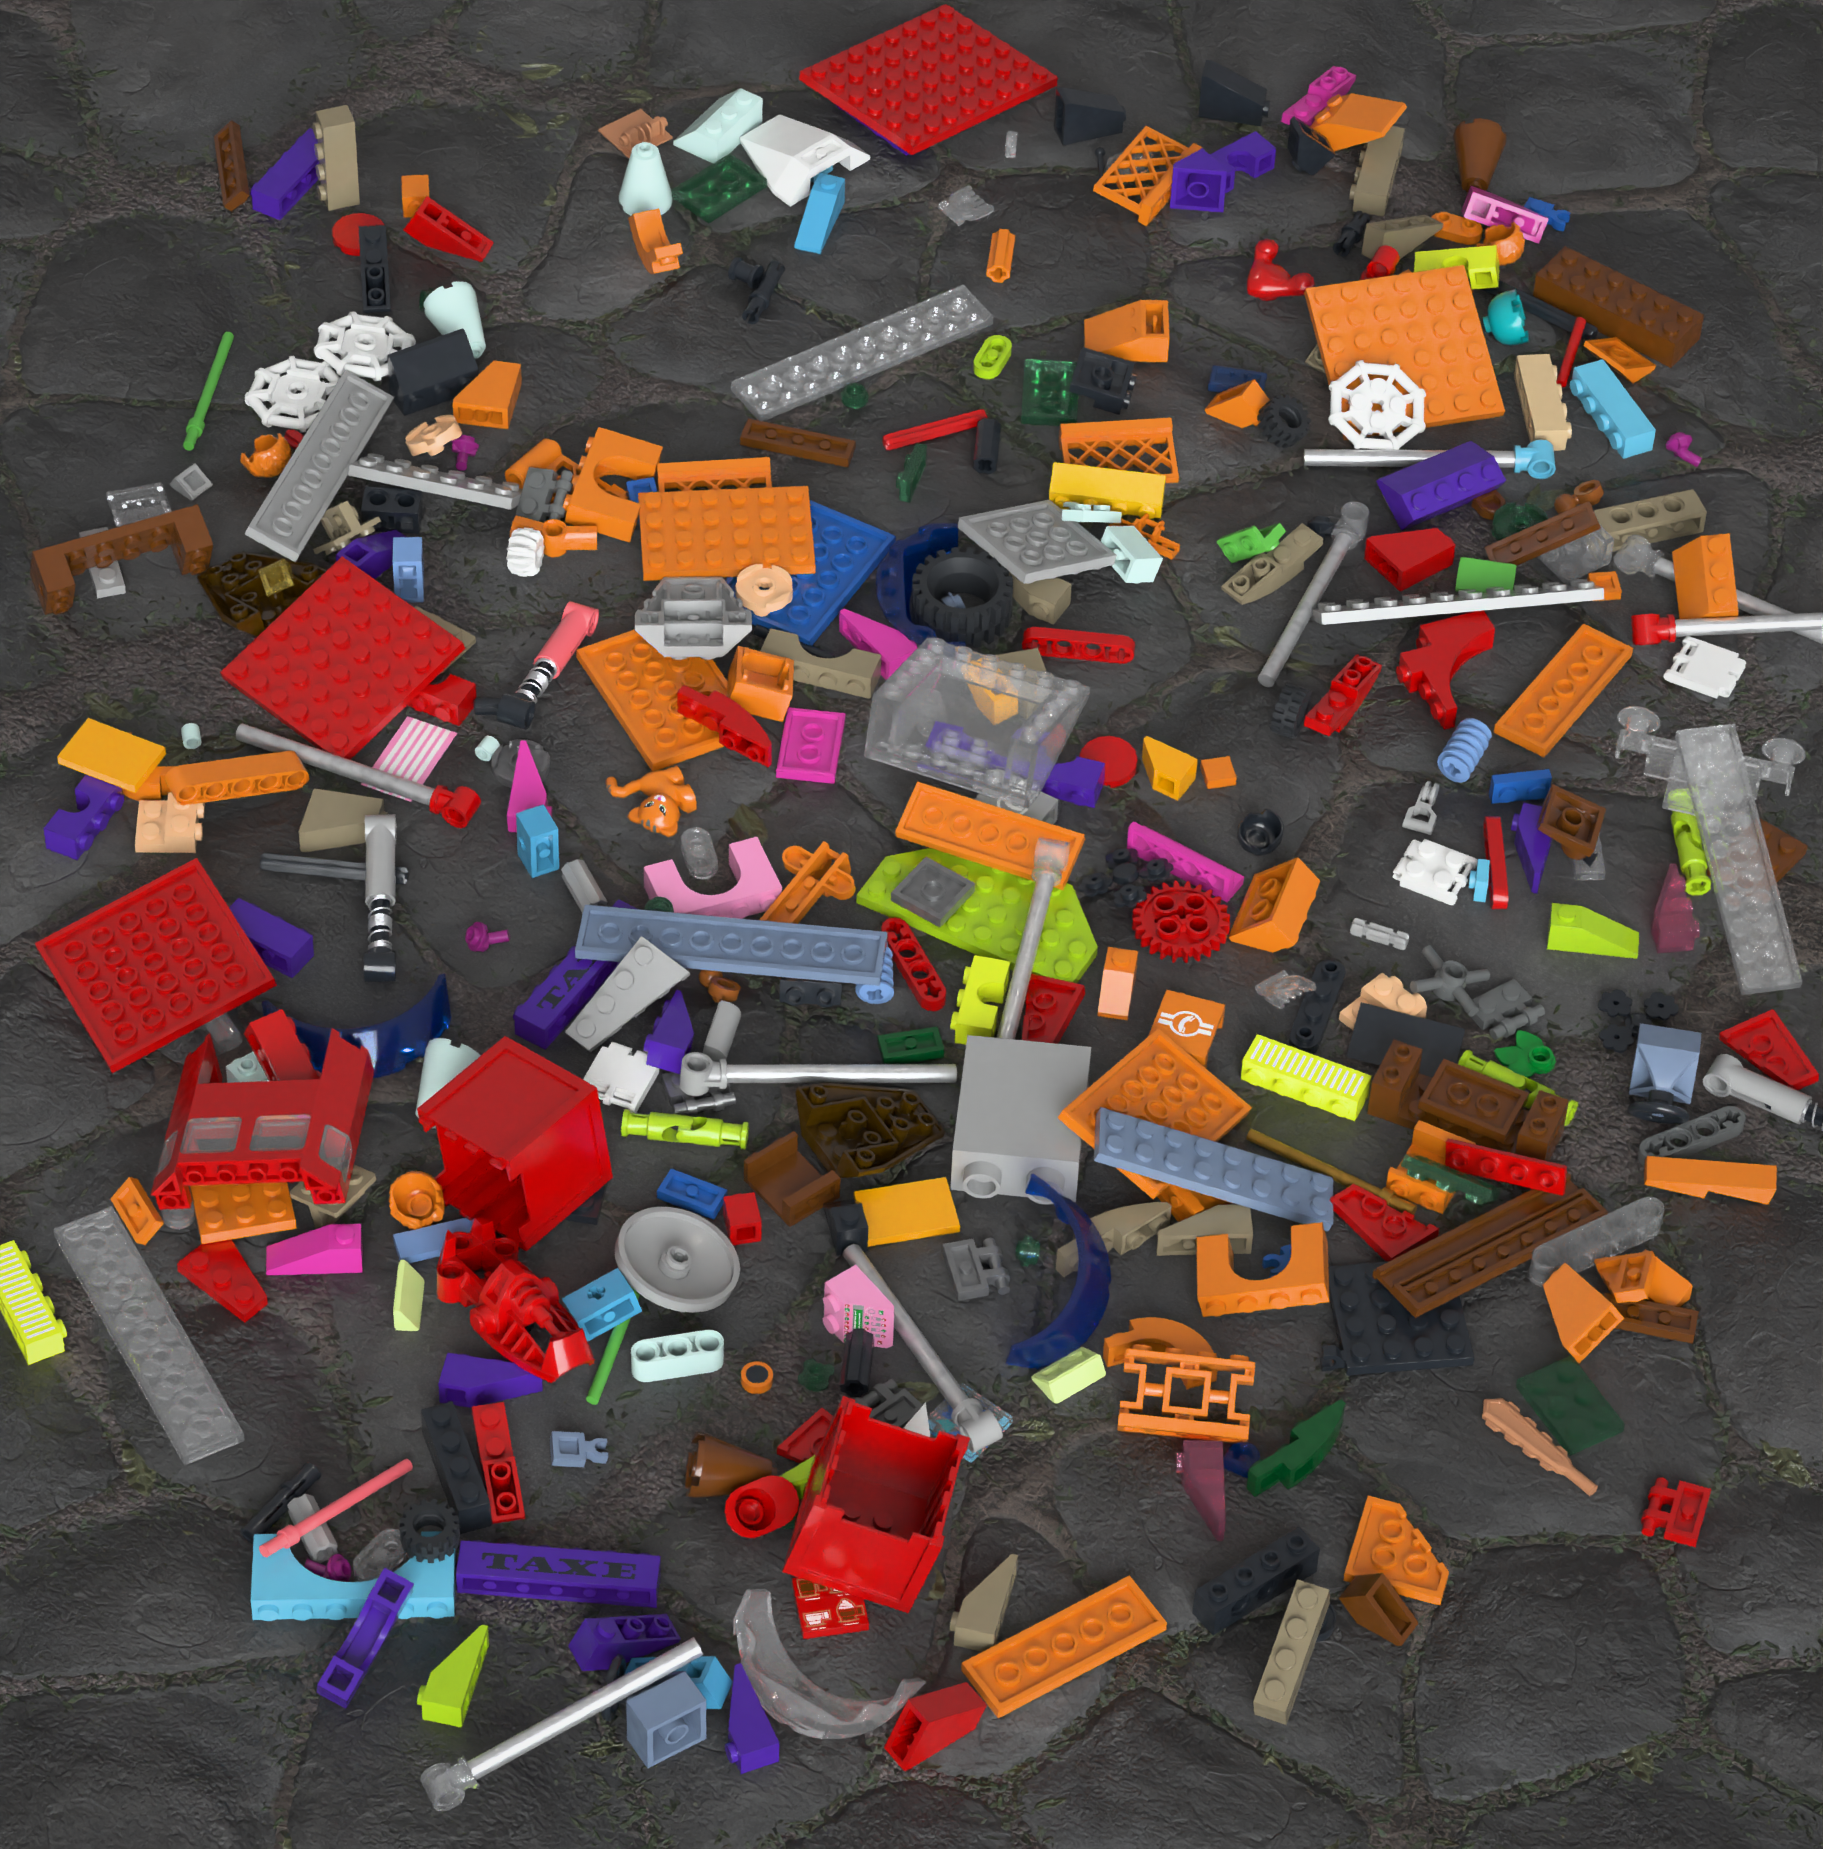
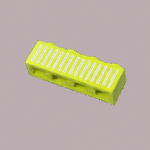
M1257 1034L1243 1058L1241 1080L1274 1091L1282 1096L1304 1102L1309 1106L1334 1113L1339 1117L1356 1121L1369 1096L1371 1075Z
M13 1240L0 1245V1311L28 1365L64 1352L63 1338L67 1337V1332L62 1320H56L53 1315L55 1314V1309L50 1297L43 1296L41 1292L43 1291V1286L38 1274L31 1273V1263L26 1251H20Z

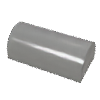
M723 1000L718 1003L703 1049V1054L708 1055L712 1061H718V1059L727 1060L741 1018V1011L736 1005Z

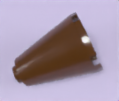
M1476 118L1473 120V123L1465 124L1466 121L1461 122L1455 128L1453 135L1461 186L1466 192H1469L1471 186L1484 191L1488 189L1507 139L1506 132L1505 134L1502 132V127L1498 123Z
M695 1432L691 1443L697 1444L696 1451H693V1453L689 1452L685 1488L689 1490L685 1495L692 1498L730 1495L737 1488L762 1477L777 1476V1468L772 1467V1460L704 1432Z

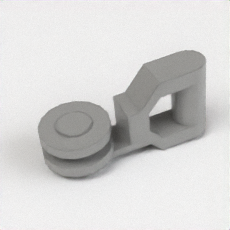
M1427 781L1425 786H1422L1415 806L1407 810L1402 827L1432 835L1437 820V815L1433 812L1432 806L1438 795V783L1431 787L1432 782ZM1421 814L1427 816L1429 821L1425 822L1413 817Z

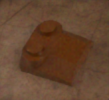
M1552 784L1542 805L1536 827L1547 836L1561 843V849L1568 857L1582 860L1587 856L1590 857L1595 850L1606 808Z

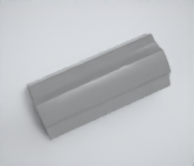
M580 859L567 862L561 869V877L582 914L584 905L607 907L608 902L586 863Z
M308 1494L293 1498L287 1505L289 1508L288 1514L294 1525L320 1510L314 1496ZM326 1522L300 1537L310 1559L321 1564L329 1560L332 1555L338 1553V1545Z

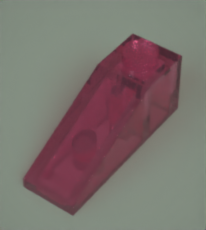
M1183 1440L1182 1453H1176V1473H1182V1487L1216 1540L1224 1541L1226 1515L1223 1441Z

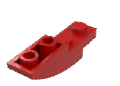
M1356 654L1332 680L1330 690L1305 716L1303 726L1330 736L1334 731L1340 733L1366 698L1382 669V665L1368 657Z
M683 685L677 691L678 713L706 726L710 730L718 732L719 743L727 749L734 750L748 757L753 762H758L766 767L772 764L771 741L761 725L743 707L716 690L709 696H706Z
M504 1402L472 1406L471 1412L477 1441L478 1458L483 1484L490 1501L492 1524L525 1519Z

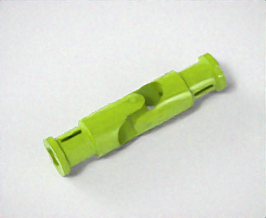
M1676 790L1668 795L1667 804L1672 809L1670 819L1678 849L1681 872L1686 877L1685 891L1692 896L1703 895L1711 889V880L1706 875L1708 866L1705 852L1702 848L1696 812L1692 809L1693 795L1687 790Z
M1466 1050L1459 1060L1458 1065L1525 1091V1088L1529 1089L1532 1093L1529 1094L1525 1105L1528 1109H1531L1539 1090L1556 1095L1554 1090L1523 1075H1519L1494 1061L1486 1062L1474 1056L1470 1050ZM1571 1100L1568 1103L1565 1126L1570 1124L1577 1110L1578 1102L1575 1100Z
M624 1109L621 1136L627 1137L628 1134L647 1136L648 1140L693 1143L720 1147L721 1144L740 1146L741 1149H746L749 1122H743V1124L724 1123L723 1119L690 1117L660 1112L640 1114L631 1113L630 1110ZM678 1126V1131L674 1130L671 1127Z

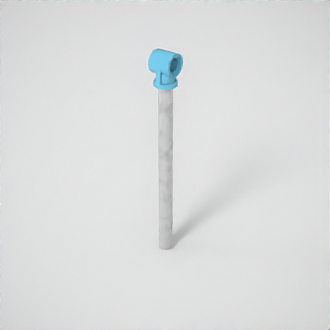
M1535 440L1527 448L1514 445L1513 451H1487L1495 457L1499 467L1513 468L1514 473L1528 471L1529 475L1533 478L1546 479L1551 477L1556 470L1554 447L1547 440ZM1304 449V466L1409 467L1447 450Z

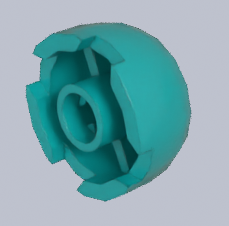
M1513 289L1496 295L1488 305V316L1483 317L1486 332H1492L1494 338L1504 345L1511 346L1529 342V332L1524 331L1523 328L1526 317L1520 296L1517 295V290Z

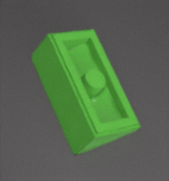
M1461 557L1455 591L1475 589L1476 591L1487 593L1486 588L1504 587V589H1510L1511 591L1514 587L1517 566L1509 563Z

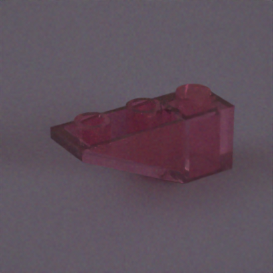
M1676 863L1669 866L1654 911L1651 934L1657 953L1691 951L1694 947L1695 938H1698L1700 934L1699 923L1697 920H1693L1692 917L1693 906L1691 898L1686 897L1685 878L1683 875H1679Z

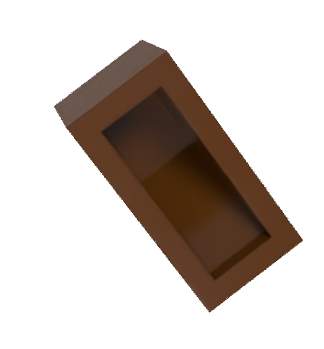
M1383 1573L1355 1576L1339 1597L1357 1624L1396 1646H1402L1419 1623Z

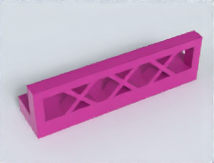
M1133 821L1128 827L1127 849H1136L1138 857L1147 862L1159 858L1167 859L1168 863L1174 866V869L1170 872L1171 874L1186 882L1190 881V884L1194 886L1201 884L1204 891L1213 890L1212 895L1220 896L1221 900L1228 902L1243 885L1244 876L1145 825L1142 826Z

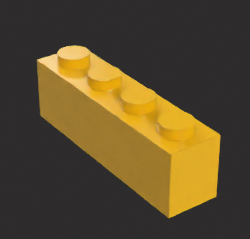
M1054 462L1049 500L1060 509H1069V507H1063L1064 502H1078L1079 504L1091 505V511H1093V505L1110 506V511L1122 512L1121 516L1127 514L1143 517L1147 513L1149 514V519L1161 518L1166 475Z

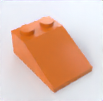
M1353 93L1344 96L1335 95L1327 101L1325 109L1314 117L1315 121L1310 127L1326 137L1335 152L1384 137L1406 110L1407 106L1403 102Z

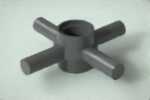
M1431 945L1424 947L1422 954L1436 973L1433 978L1411 981V991L1417 993L1433 990V993L1438 998L1445 1001L1457 999L1469 1016L1476 1015L1479 1008L1464 989L1466 984L1488 981L1490 979L1489 970L1468 971L1463 964L1457 961L1448 960L1443 962Z

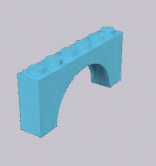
M442 1531L421 1532V1535L433 1537ZM254 1534L251 1583L253 1620L296 1619L305 1621L309 1619L341 1620L343 1618H358L377 1579L363 1582H341L320 1577L303 1567L296 1560L290 1548L286 1549L283 1547L272 1555L264 1557L260 1553L259 1547L276 1537L277 1534ZM455 1548L454 1553L450 1557L445 1554V1560L439 1562L438 1558H436L434 1563H428V1559L418 1562L416 1556H414L394 1571L397 1575L414 1583L413 1593L398 1617L399 1619H408L410 1617H431L435 1619L455 1617Z

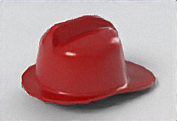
M774 1475L762 1477L730 1493L725 1502L724 1513L726 1521L732 1531L741 1537H760L785 1526L793 1520L798 1512L799 1497L795 1487L785 1478Z

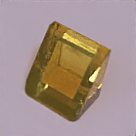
M285 559L258 570L267 596L294 585L291 566Z

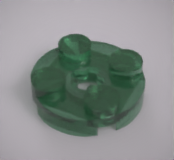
M1516 502L1507 503L1496 510L1491 533L1500 541L1547 520V514L1541 508L1530 503H1525V507L1515 506Z

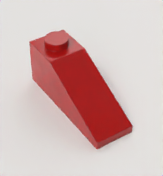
M428 196L425 197L403 229L404 232L427 247L479 262L484 260L494 244L489 238Z

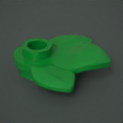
M1517 1031L1516 1046L1496 1048L1494 1052L1501 1064L1527 1078L1535 1073H1549L1555 1067L1556 1059L1552 1050L1544 1046L1539 1037L1526 1031Z

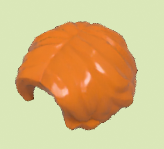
M1515 222L1511 223L1509 228L1504 225H1492L1485 230L1483 244L1477 243L1476 247L1496 245L1499 265L1506 266L1514 263L1521 257L1524 252L1525 239L1523 232H1521L1520 227Z
M278 433V438L273 435H261L255 438V451L250 458H247L245 453H241L240 460L244 468L255 477L272 478L281 474L291 458V447L282 434Z
M409 1171L397 1177L390 1185V1214L402 1223L403 1226L415 1230L431 1226L433 1221L440 1222L443 1219L445 1208L442 1186L428 1173Z

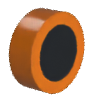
M760 1361L746 1364L741 1371L742 1387L752 1394L767 1392L773 1385L772 1368Z

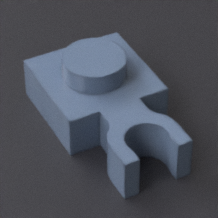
M552 1431L550 1436L551 1466L584 1467L586 1459L594 1463L606 1464L608 1453H601L596 1449L605 1450L607 1438L585 1441L584 1433Z

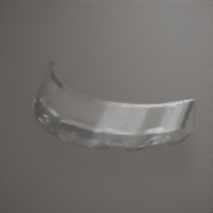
M747 1589L733 1619V1634L737 1635L741 1664L755 1693L759 1697L762 1707L781 1724H788L793 1731L809 1737L846 1739L870 1732L890 1720L906 1704L907 1700L911 1699L926 1683L920 1678L903 1679L895 1695L873 1701H858L838 1697L812 1683L789 1658L780 1641L774 1623L770 1591L767 1589Z

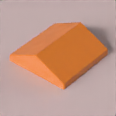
M1617 337L1587 340L1583 345L1593 356L1599 360L1603 359L1611 369L1633 384L1654 371L1656 367L1654 363Z

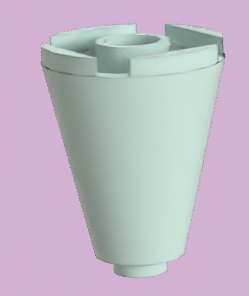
M642 142L632 148L619 193V203H621L623 210L629 215L658 208L662 215L670 209L673 202L671 188L658 148L651 143Z
M459 281L452 282L453 287L444 289L443 286L437 288L424 301L423 306L426 317L442 335L463 328L475 359L479 358L483 354L486 344L475 290L471 284Z
M435 1038L429 1041L425 1049L415 1112L418 1118L417 1108L481 1056L478 1052L462 1043L460 1048L451 1046L452 1040L446 1038Z

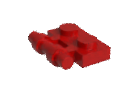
M1657 1478L1655 1485L1649 1490L1648 1509H1645L1642 1514V1534L1651 1537L1654 1535L1656 1528H1666L1663 1539L1696 1548L1711 1489L1679 1480L1677 1490L1668 1488V1480ZM1662 1505H1672L1671 1512L1661 1511Z

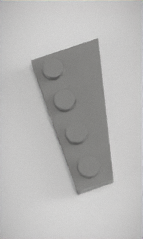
M641 936L565 1033L591 1053L622 1029L624 1024L632 1018H636L645 1011L646 1007L658 998H662L673 986L685 980L691 974Z

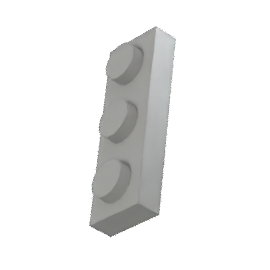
M104 527L79 532V538L106 531L108 528ZM117 560L104 568H97V566L89 568L97 599L126 593Z

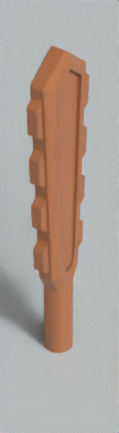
M1503 1398L1484 1399L1482 1419L1486 1421L1485 1425L1495 1432L1500 1431L1503 1433L1504 1439L1512 1445L1522 1447V1452L1529 1458L1538 1459L1540 1466L1547 1471H1554L1557 1474L1566 1476L1589 1496L1596 1492L1598 1486L1572 1465L1570 1458L1567 1457L1568 1452L1561 1446H1555L1552 1443V1438L1546 1432H1540L1536 1429L1537 1424L1529 1417H1523L1520 1414V1409L1514 1403L1507 1402Z

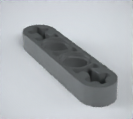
M1726 1106L1653 1135L1640 1143L1638 1161L1645 1167L1647 1156L1685 1158L1734 1138L1744 1130L1746 1115L1738 1107ZM1699 1128H1707L1711 1130L1713 1134L1710 1136H1702L1697 1132V1130ZM1676 1138L1682 1139L1687 1145L1677 1147L1671 1143V1140Z

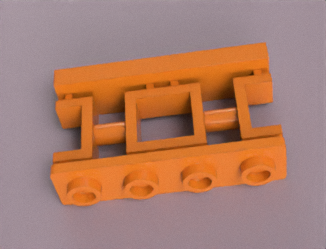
M1133 1345L1132 1349H1126L1124 1372L1139 1374L1137 1402L1120 1401L1117 1431L1247 1445L1250 1414L1234 1413L1237 1384L1253 1386L1255 1362H1250L1249 1357L1230 1355V1359L1217 1358L1216 1353L1205 1351L1197 1352V1356L1184 1355V1350L1177 1348H1166L1165 1352L1152 1351V1347L1147 1345ZM1134 1362L1180 1366V1368L1166 1367L1165 1384L1145 1382L1147 1365ZM1199 1369L1244 1373V1375L1231 1374L1230 1391L1210 1389L1212 1372ZM1172 1377L1204 1381L1202 1409L1169 1406ZM1144 1395L1163 1397L1162 1415L1175 1417L1167 1418L1130 1414L1129 1411L1142 1413ZM1209 1402L1228 1404L1226 1422L1239 1423V1425L1195 1421L1194 1418L1207 1420Z

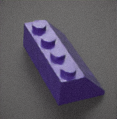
M1469 441L1380 478L1376 482L1401 531L1467 504L1476 497L1497 490L1506 482V479L1495 457L1474 442Z

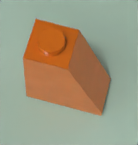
M502 361L490 363L453 399V416L457 423L509 429L522 385L521 364Z
M1566 1263L1554 1271L1543 1284L1562 1345L1578 1363L1624 1319L1609 1300Z

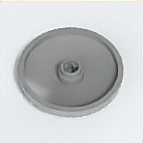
M652 1207L641 1210L626 1220L615 1242L616 1263L629 1285L644 1298L667 1309L689 1313L714 1309L730 1297L739 1279V1258L727 1236L710 1221L683 1209Z

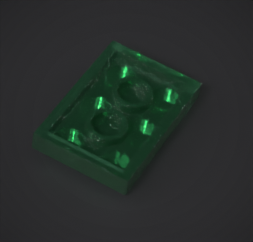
M729 153L671 190L672 198L709 224L767 187V179Z
M1025 359L1021 424L1060 426V424L1077 423L1078 394L1069 392L1077 362Z
M1416 1153L1405 1154L1401 1163L1402 1167L1408 1169L1407 1175L1421 1181L1431 1178L1437 1181L1436 1187L1450 1193L1460 1190L1466 1193L1465 1199L1479 1205L1496 1201L1501 1191L1499 1187Z
M1572 1355L1517 1379L1516 1388L1559 1444L1568 1452L1569 1456L1624 1431L1625 1423Z

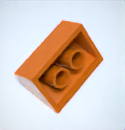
M1730 533L1700 536L1674 550L1672 557L1679 619L1738 617Z
M1298 857L1254 874L1228 938L1232 942L1272 953L1284 948H1291L1299 939L1298 935L1303 923L1307 919L1310 905L1316 897L1320 880Z

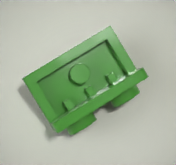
M1280 522L1260 530L1253 525L1220 537L1217 540V544L1232 564L1246 558L1250 559L1263 552H1270L1279 545L1280 542L1278 540L1286 531Z

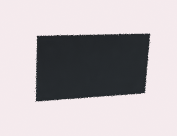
M1361 1002L1346 1057L1381 1065L1395 1039L1423 1049L1419 1073L1433 1078L1443 1058L1457 1063L1465 1029Z

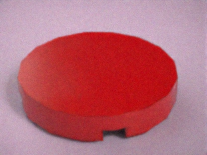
M354 213L344 216L335 222L332 228L333 244L341 248V252L347 255L360 256L359 226L385 224L374 215L365 213Z
M1113 736L1097 737L1089 741L1081 749L1079 757L1105 763V786L1110 785V788L1122 786L1128 783L1136 773L1138 761L1136 751L1130 743L1121 738Z

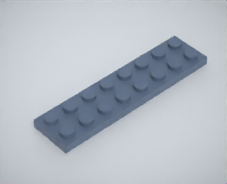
M1100 1107L1096 1114L1094 1161L1301 1224L1322 1222L1325 1231H1329L1333 1225V1204L1330 1201V1198L1333 1196V1177Z

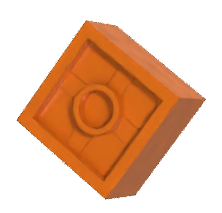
M738 646L728 671L727 697L752 715L783 722L793 696L794 660Z

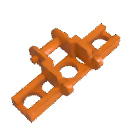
M1147 513L1140 519L1137 518L1133 523L1121 518V523L1109 524V526H1135L1143 537L1148 538V542L1160 555L1171 560L1180 551V544L1160 536L1161 531L1165 530V522L1161 520L1157 523L1150 520ZM1146 524L1154 527L1152 535L1142 531Z

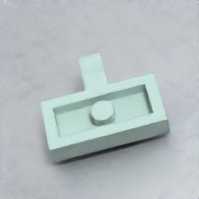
M1078 502L1063 503V507H1069L1071 510L1062 509V521L1121 523L1122 512L1110 511V506L1093 505V511H1091V505L1079 504Z

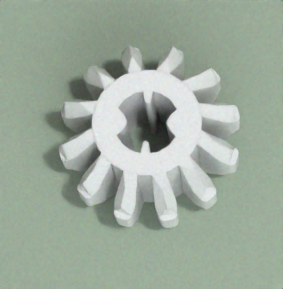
M524 527V529L518 528L512 532L509 538L506 557L508 560L507 567L511 574H518V576L523 577L538 574L542 566L545 548L543 544L544 538L540 531Z

